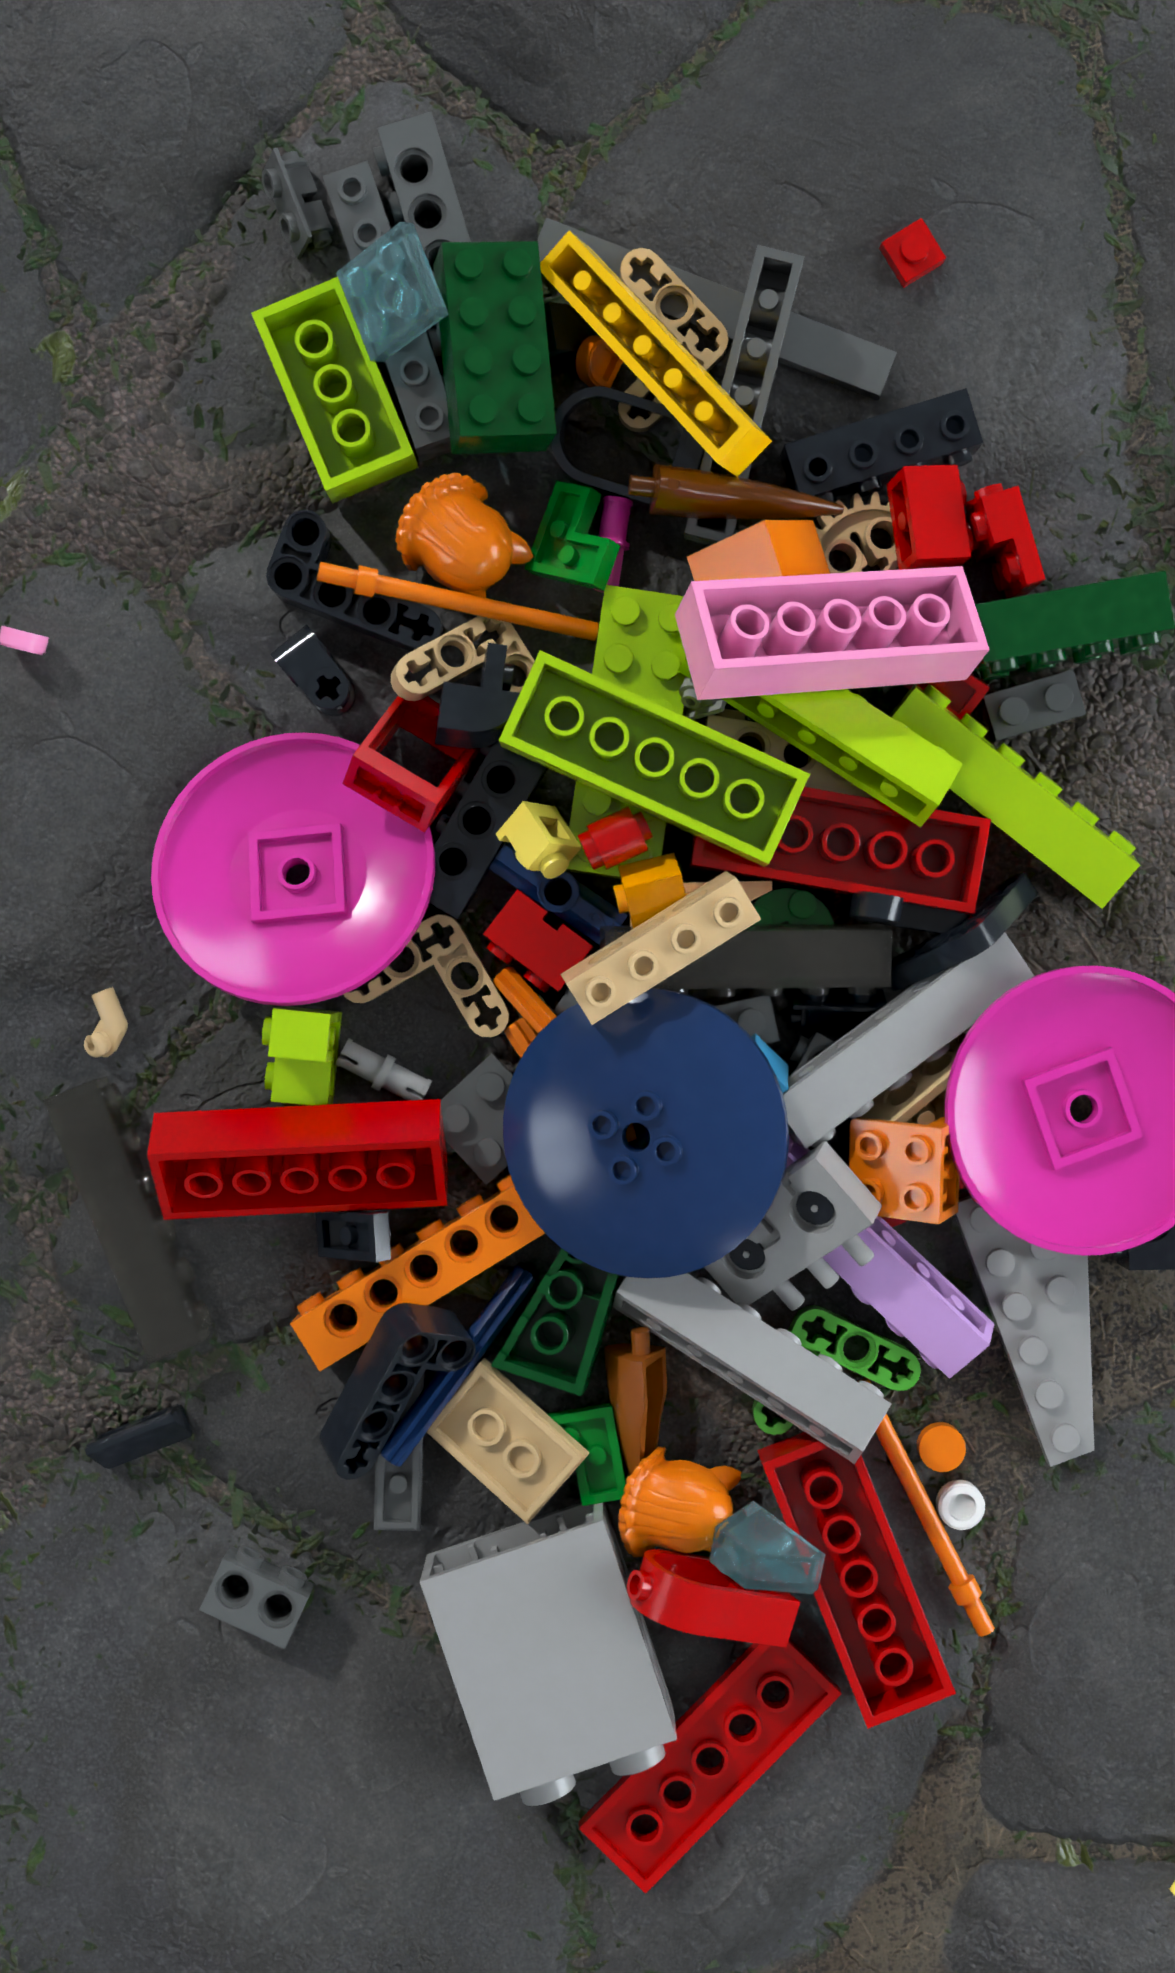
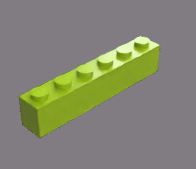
M685 655L677 671L691 678ZM848 689L721 698L920 828L940 805L963 763L950 756L943 748L928 742L911 731L901 721L891 718L868 703L865 698L852 693Z
M914 684L889 716L901 721L911 731L933 745L943 748L950 756L963 763L949 789L987 819H991L992 823L1103 909L1140 866L1137 859L1132 855L1136 847L1115 830L1108 836L1097 828L1095 824L1099 818L1079 801L1071 807L1058 797V794L1063 789L1045 774L1040 772L1035 778L1020 767L1025 759L1003 742L999 748L992 745L984 738L988 730L966 713L962 719L955 716L946 708L951 701L931 684H928L924 690Z

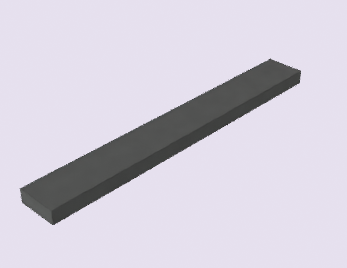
M549 218L545 219L537 240L540 262L570 230L588 245L621 280V262L625 255L632 250ZM636 262L631 264L633 275L630 279L636 282L642 278L652 287V293L646 295L649 301H653L660 288L670 283L666 278H663L658 286L649 275L652 265L648 262L643 266L638 265ZM666 264L724 325L728 333V343L732 344L745 294ZM676 294L665 297L660 305L663 315L671 320L682 318L688 310L685 299ZM695 312L689 325L686 327L702 333L698 329L696 321L703 318V316L699 312ZM791 312L778 363L878 401L897 352ZM712 330L708 336L717 338L718 333Z

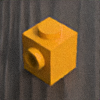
M674 853L618 866L622 884L613 886L619 914L629 912L633 929L686 896L682 874Z

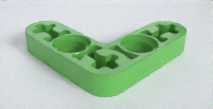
M811 1305L800 1309L790 1324L788 1331L800 1339L801 1346L816 1356L819 1354L826 1355L841 1366L889 1389L896 1391L908 1390L919 1380L921 1373L920 1363L912 1351L823 1307ZM817 1316L822 1317V1326L836 1334L837 1325L844 1327L835 1338L833 1351L826 1349L831 1344L829 1338L820 1334H815L812 1339L807 1338L808 1332L802 1326L805 1320L813 1322ZM852 1336H863L869 1342L868 1353L860 1360L848 1359L844 1355V1343ZM880 1345L886 1347L881 1352L882 1356L892 1362H898L901 1357H905L904 1363L910 1369L907 1375L899 1373L895 1379H891L892 1372L890 1369L876 1361ZM876 1361V1368H875V1370H874V1371L870 1370L869 1368H870V1367L873 1365V1363ZM754 1399L752 1406L753 1417L762 1431L771 1435H779L792 1427L793 1424L780 1417H775L772 1423L767 1422V1415L762 1409L764 1405Z

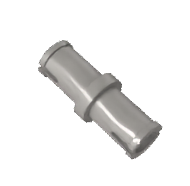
M348 1038L335 1063L336 1066H340L372 1082L371 1088L380 1091L382 1087L407 1101L423 1100L432 1083V1080L426 1079L394 1063L395 1057L388 1054L384 1058L353 1042L350 1038Z

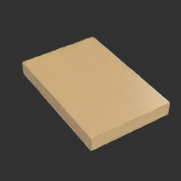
M484 1358L464 1380L427 1433L528 1525L590 1452L497 1368L491 1367L492 1364Z

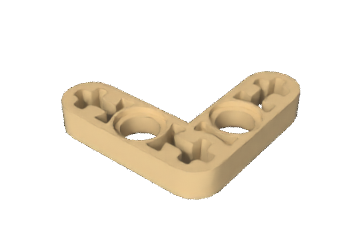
M645 248L633 249L627 253L621 262V281L697 362L709 372L726 353L729 339L724 325L656 253ZM634 262L640 266L645 265L647 262L650 263L652 266L649 275L658 286L663 278L670 282L658 290L653 301H649L646 295L652 293V287L641 278L633 282L630 279L633 275L631 264ZM668 295H680L687 302L688 310L682 318L671 320L661 312V302ZM695 312H699L703 316V318L696 321V325L704 335H709L712 330L718 333L715 340L716 351L712 352L708 348L702 352L697 350L699 338L691 328L687 331L686 336L679 332L689 325ZM638 378L625 393L645 399L650 394V390ZM657 397L653 400V402L661 404ZM623 403L618 405L619 419L630 431H648L663 418L661 415L648 412L650 417L646 420L641 416H637L633 420L628 416L631 412V406Z
M477 616L403 656L391 673V685L399 697L408 701L421 700L442 689L444 682L453 683L480 667L483 668L488 643L507 645L505 663L521 667L526 677H528L535 660L511 623ZM485 630L488 632L497 631L500 637L496 642L493 639L487 640L475 649L473 642L478 640ZM447 645L459 648L464 656V664L460 667L447 665L442 659L441 648ZM430 662L432 671L428 672L419 684L416 681L408 683L404 677L409 670L412 673H417L426 668ZM511 684L510 692L520 693L523 686L518 687Z
M438 914L429 917L421 922L415 934L419 933L420 940L423 942L435 934L432 928L434 924L439 923L444 928L451 926L454 933L449 937L451 945L448 948H444L440 943L427 948L426 950L432 955V958L424 962L420 947L413 940H410L407 947L414 954V964L411 969L401 973L393 970L388 965L383 971L392 979L391 982L384 985L382 976H379L368 983L370 992L367 995H364L361 990L349 991L343 994L346 999L354 1003H366L434 965L467 1024L475 1034L481 1037H494L505 1030L509 1023L510 1013L504 999L494 985L493 980L461 925L456 919L448 915ZM462 962L473 964L479 974L476 985L468 990L458 988L452 980L454 967ZM485 985L491 991V995L482 997L489 1008L497 1006L501 1011V1015L496 1018L498 1026L492 1030L488 1024L482 1026L477 1024L475 1018L480 1016L481 1011L476 1002H472L467 1007L463 1001V997L477 994Z

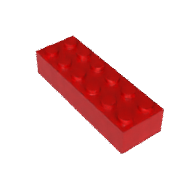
M804 787L769 865L763 867L694 835L689 867L720 873L727 871L732 875L846 895L859 891L875 892L904 898L903 903L975 914L991 819L935 810L920 828L877 799Z
M441 1099L154 1113L147 1158L164 1220L447 1206L448 1158Z
M806 1432L757 1450L867 1729L956 1694L862 1456L854 1464Z

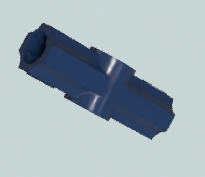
M506 842L490 865L489 870L602 948L609 944L627 918V914H619L617 907L580 883L567 872L562 873L558 877L547 879L541 871L528 870L517 860L515 856L516 851L512 844ZM555 879L567 881L572 888L570 900L561 906L550 904L545 897L546 886Z

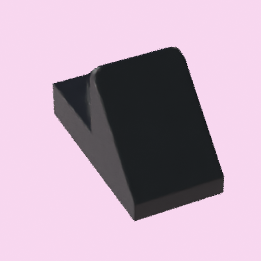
M388 1209L315 1212L318 1257L368 1262L391 1260V1230L389 1227Z

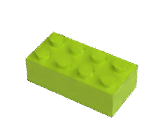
M340 276L251 313L321 482L332 504L419 468Z

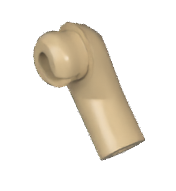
M114 987L92 995L100 1021L92 1035L86 1036L84 1048L87 1054L94 1058L109 1057L117 1051L128 1029V1022Z

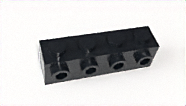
M967 388L784 444L780 457L791 490L835 503L837 501L836 497L854 492V494L858 493L860 497L873 494V492L880 491L883 488L881 483L890 481L903 466L942 464L958 465V467L964 466L973 461L972 455L981 447L983 440Z

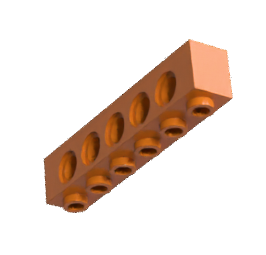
M510 1174L496 1183L500 1191L483 1200L480 1194H477L456 1208L459 1216L445 1225L439 1218L416 1232L420 1240L405 1249L400 1243L390 1248L391 1260L379 1262L378 1266L365 1274L359 1267L336 1282L340 1288L326 1298L323 1297L321 1292H318L296 1306L300 1314L292 1320L290 1325L319 1372L368 1343L381 1317L392 1306L400 1303L428 1306L545 1234L523 1205ZM500 1205H508L517 1212L518 1222L511 1228H501L494 1223L492 1211ZM459 1230L471 1231L478 1240V1247L469 1253L460 1252L453 1245V1234ZM418 1255L431 1256L437 1263V1273L431 1277L420 1276L413 1268V1259ZM381 1279L391 1281L397 1288V1298L392 1301H382L377 1298L373 1290L374 1282ZM339 1304L350 1305L357 1313V1322L349 1326L340 1324L335 1319L334 1307Z

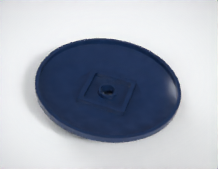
M651 988L593 1025L577 1003L554 1018L538 1033L520 1059L509 1085L503 1115V1141L507 1165L515 1189L531 1217L549 1238L575 1258L595 1268L612 1274L649 1279L667 1278L701 1269L734 1250L754 1231L770 1209L780 1188L788 1156L789 1127L785 1101L776 1074L768 1059L750 1035L728 1015L698 998L677 991ZM631 1123L643 1124L648 1129L650 1142L647 1148L636 1149L629 1144L626 1132Z

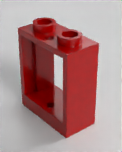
M397 696L353 754L342 784L425 833L476 761L481 748L464 749L435 744L440 704L429 696L417 701H408ZM399 727L457 760L438 787L380 754Z

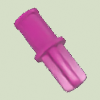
M604 496L598 537L611 539L621 546L607 585L619 586L624 551L629 550L630 543L626 542V535L633 501L619 496ZM594 589V590H596V591H598V592L604 593V591H602V590Z

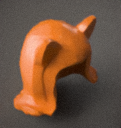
M460 473L443 474L439 478L436 477L432 482H426L422 485L420 492L415 493L410 498L409 503L405 505L403 514L398 521L399 527L396 530L395 541L397 542V551L402 553V560L408 570L417 571L423 565L429 575L440 584L457 592L486 598V590L506 575L511 564L528 563L533 558V554L527 542L518 534L510 531L503 516L497 510L483 503L488 498V491H486L487 489L484 485L473 480L471 476H462Z
M658 1446L648 1457L643 1458L639 1465L634 1468L631 1475L626 1478V1485L623 1490L625 1493L620 1500L621 1509H619L618 1529L624 1547L633 1557H644V1553L647 1550L655 1549V1547L686 1554L702 1550L719 1554L733 1549L734 1542L728 1531L734 1510L729 1491L741 1480V1471L726 1465L708 1469L687 1460L668 1461L664 1456L666 1448Z

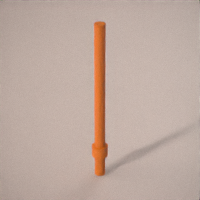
M320 562L317 581L354 589L353 594L373 598L375 593L595 641L598 634V622L379 575L378 569L359 565L357 570Z
M866 1377L857 1381H866L871 1383L870 1379ZM886 1413L875 1432L951 1581L948 1588L958 1606L964 1607L979 1637L986 1636L993 1632L995 1627L980 1599L982 1591L974 1575L967 1574Z

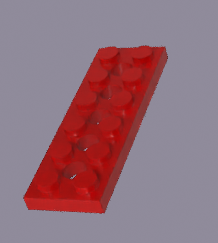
M790 1638L786 1648L753 1643L675 1722L677 1740L663 1744L666 1752L664 1758L647 1770L622 1776L579 1820V1830L646 1894L842 1694L840 1687ZM771 1681L783 1682L788 1687L786 1696L778 1702H770L762 1696L764 1686ZM740 1714L751 1716L755 1720L753 1730L746 1735L733 1733L729 1728V1724L735 1716ZM709 1747L716 1748L723 1755L722 1761L713 1768L701 1766L696 1760L701 1750ZM673 1781H682L689 1786L690 1793L681 1801H672L665 1796V1787ZM642 1814L651 1815L656 1819L658 1825L651 1833L640 1834L631 1826L632 1821L637 1816Z

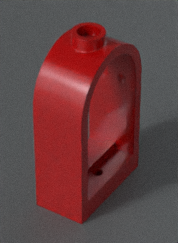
M662 1549L647 1550L644 1553L640 1569L632 1571L627 1581V1593L631 1605L644 1616L664 1626L693 1635L785 1648L787 1647L801 1603L750 1563Z

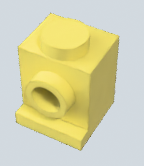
M522 801L496 833L499 841L512 844L516 851L515 856L521 865L531 871H541L547 879L558 877L564 873L569 866V862L582 848L557 808L539 803Z

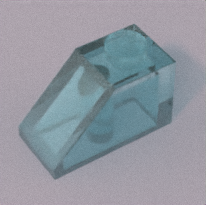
M752 1501L715 1526L709 1561L720 1572L729 1576L744 1589L813 1594L819 1587L825 1554L755 1501Z

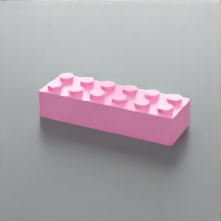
M963 566L691 581L675 613L697 700L967 680L990 650Z

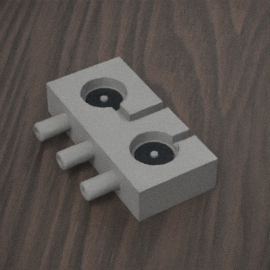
M824 1141L785 1168L782 1182L773 1204L754 1231L734 1250L704 1268L736 1304L741 1302L750 1305L773 1290L791 1311L796 1310L804 1303L805 1298L788 1280L807 1268L825 1289L832 1287L838 1281L839 1275L823 1257L840 1245L843 1246L859 1266H864L873 1259L874 1253L857 1234L874 1223L882 1204L832 1147Z

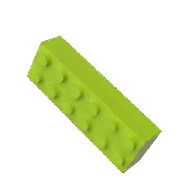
M606 585L592 674L683 715L684 705L681 702L682 697L679 694V690L684 682L685 675L677 670L685 657V651L675 613L684 596ZM576 781L569 828L581 845L577 835L587 831L586 825L627 806L632 814L641 810ZM641 811L653 838L645 841L648 851L607 870L605 866L593 870L583 848H581L569 862L566 871L621 879L618 866L662 855L666 822Z
M541 650L535 659L499 738V743L503 748L763 867L769 865L810 776L809 773Z

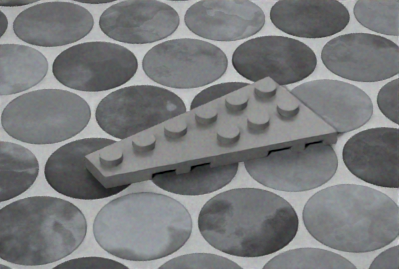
M970 1195L960 1198L958 1213L954 1216L1046 1463L1052 1467L1094 1451L1088 1255L1063 1254L1028 1243L996 1223L980 1208L977 1202L972 1200Z

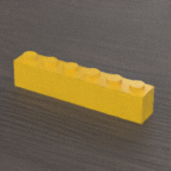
M570 230L540 262L541 273L720 466L738 477L772 442L605 262Z

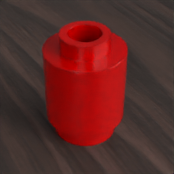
M628 806L586 825L587 831L577 835L593 870L605 866L607 870L648 851L645 841L653 838L642 812L639 811L632 814Z

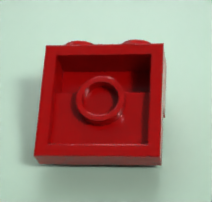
M998 483L981 488L974 492L975 498L965 504L967 510L965 515L966 524L973 534L972 550L976 562L995 557L996 563L992 564L993 579L997 589L1005 591L1007 599L1028 595L1046 578L1019 486L1003 490L1002 484Z

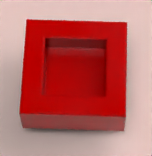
M922 218L881 242L879 247L903 288L941 266L946 259V256Z

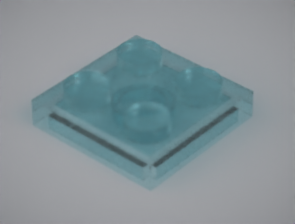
M399 222L336 272L370 361L384 362L449 314L413 223Z

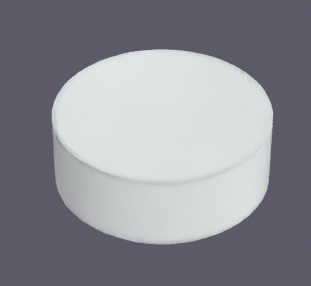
M952 1480L943 1485L936 1497V1509L944 1523L949 1527L957 1530H967L976 1526L982 1519L985 1512V1502L979 1490L972 1483L966 1480Z

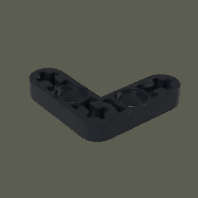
M1025 872L1014 875L991 891L975 909V914H970L960 926L900 953L887 962L880 969V973L891 989L898 991L977 956L992 946L1037 896V890Z
M859 891L848 894L844 917L941 935L960 926L970 914L903 903L904 898L893 895Z

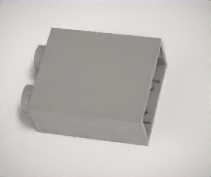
M581 1502L533 1518L528 1525L522 1522L429 1553L426 1556L420 1585L494 1801L520 1793L523 1804L527 1806L547 1804L563 1797L576 1785L574 1774L609 1763L615 1775L626 1776L636 1774L659 1763L666 1754L663 1744L677 1740L673 1702L643 1614L637 1611L630 1603L627 1593L629 1572L605 1502L582 1506Z

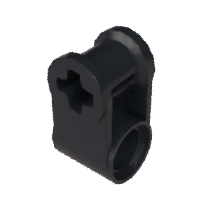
M307 624L270 654L297 687L299 686L312 703L325 715L332 717L342 716L353 707L356 696L352 683L332 660L334 657ZM329 683L340 694L334 701L326 695L323 689Z

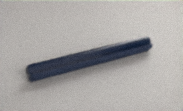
M519 1265L513 1268L468 1329L467 1333L476 1346V1352L472 1360L466 1366L456 1371H437L389 1436L381 1451V1455L391 1464L398 1467L403 1465L534 1287L537 1279L525 1268Z

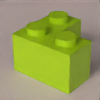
M285 1006L273 1008L272 1017H265L262 1028V1045L269 1046L268 1057H275V1062L267 1063L265 1072V1090H272L271 1102L299 1105L333 1104L337 1070L335 1063L338 1059L342 1012Z

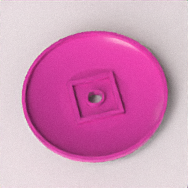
M305 732L273 735L248 742L220 756L202 769L182 790L169 809L160 828L153 853L151 871L153 901L162 929L172 947L197 975L212 986L240 999L265 1005L295 1006L317 1003L343 995L374 978L400 955L414 936L428 908L434 884L435 848L431 828L429 827L424 833L342 784L351 758L360 746L359 744L340 737ZM303 864L310 868V874L303 883L292 885L286 882L287 872L293 866Z
M1095 965L1059 968L1038 974L1006 991L978 1017L967 1032L957 1051L947 1082L945 1096V1123L949 1125L947 1142L957 1172L970 1195L984 1212L1008 1232L1046 1250L1085 1256L1116 1253L1137 1247L1158 1237L1175 1225V993L1165 986L1135 972L1119 968ZM1086 1095L1092 1103V1111L1087 1119L1077 1122L1071 1116L1070 1106L1076 1097Z

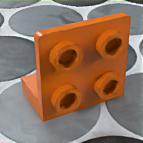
M860 1117L850 1121L849 1168L882 1204L877 1216L941 1224L958 1213L960 1176L948 1146L947 1135H949V1125L945 1123V1117H941L927 1125Z

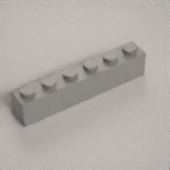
M1004 932L992 946L977 956L914 983L788 1077V1090L783 1093L787 1110L789 1136L793 1142L807 1149L809 1146L815 1148L822 1142L829 1141L836 1134V1126L848 1117L855 1119L868 1112L875 1104L872 1099L886 1089L892 1091L904 1085L913 1076L911 1070L923 1061L929 1063L943 1056L950 1049L949 1042L962 1032L967 1034L978 1017L995 1000L1019 983L1034 977V974L1007 934Z
M688 1273L667 1278L626 1277L616 1291L613 1308L639 1325L649 1328L650 1332L854 1464L865 1450L892 1405L884 1399V1394L876 1386L866 1381H855L842 1372V1367L835 1360L823 1354L816 1356L802 1347L800 1339L793 1333L782 1328L776 1330L761 1320L760 1314L755 1309L745 1303H733L722 1296L720 1289L706 1278L697 1277L696 1279Z

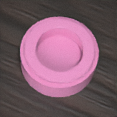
M1 626L0 645L39 655L46 654L49 637Z

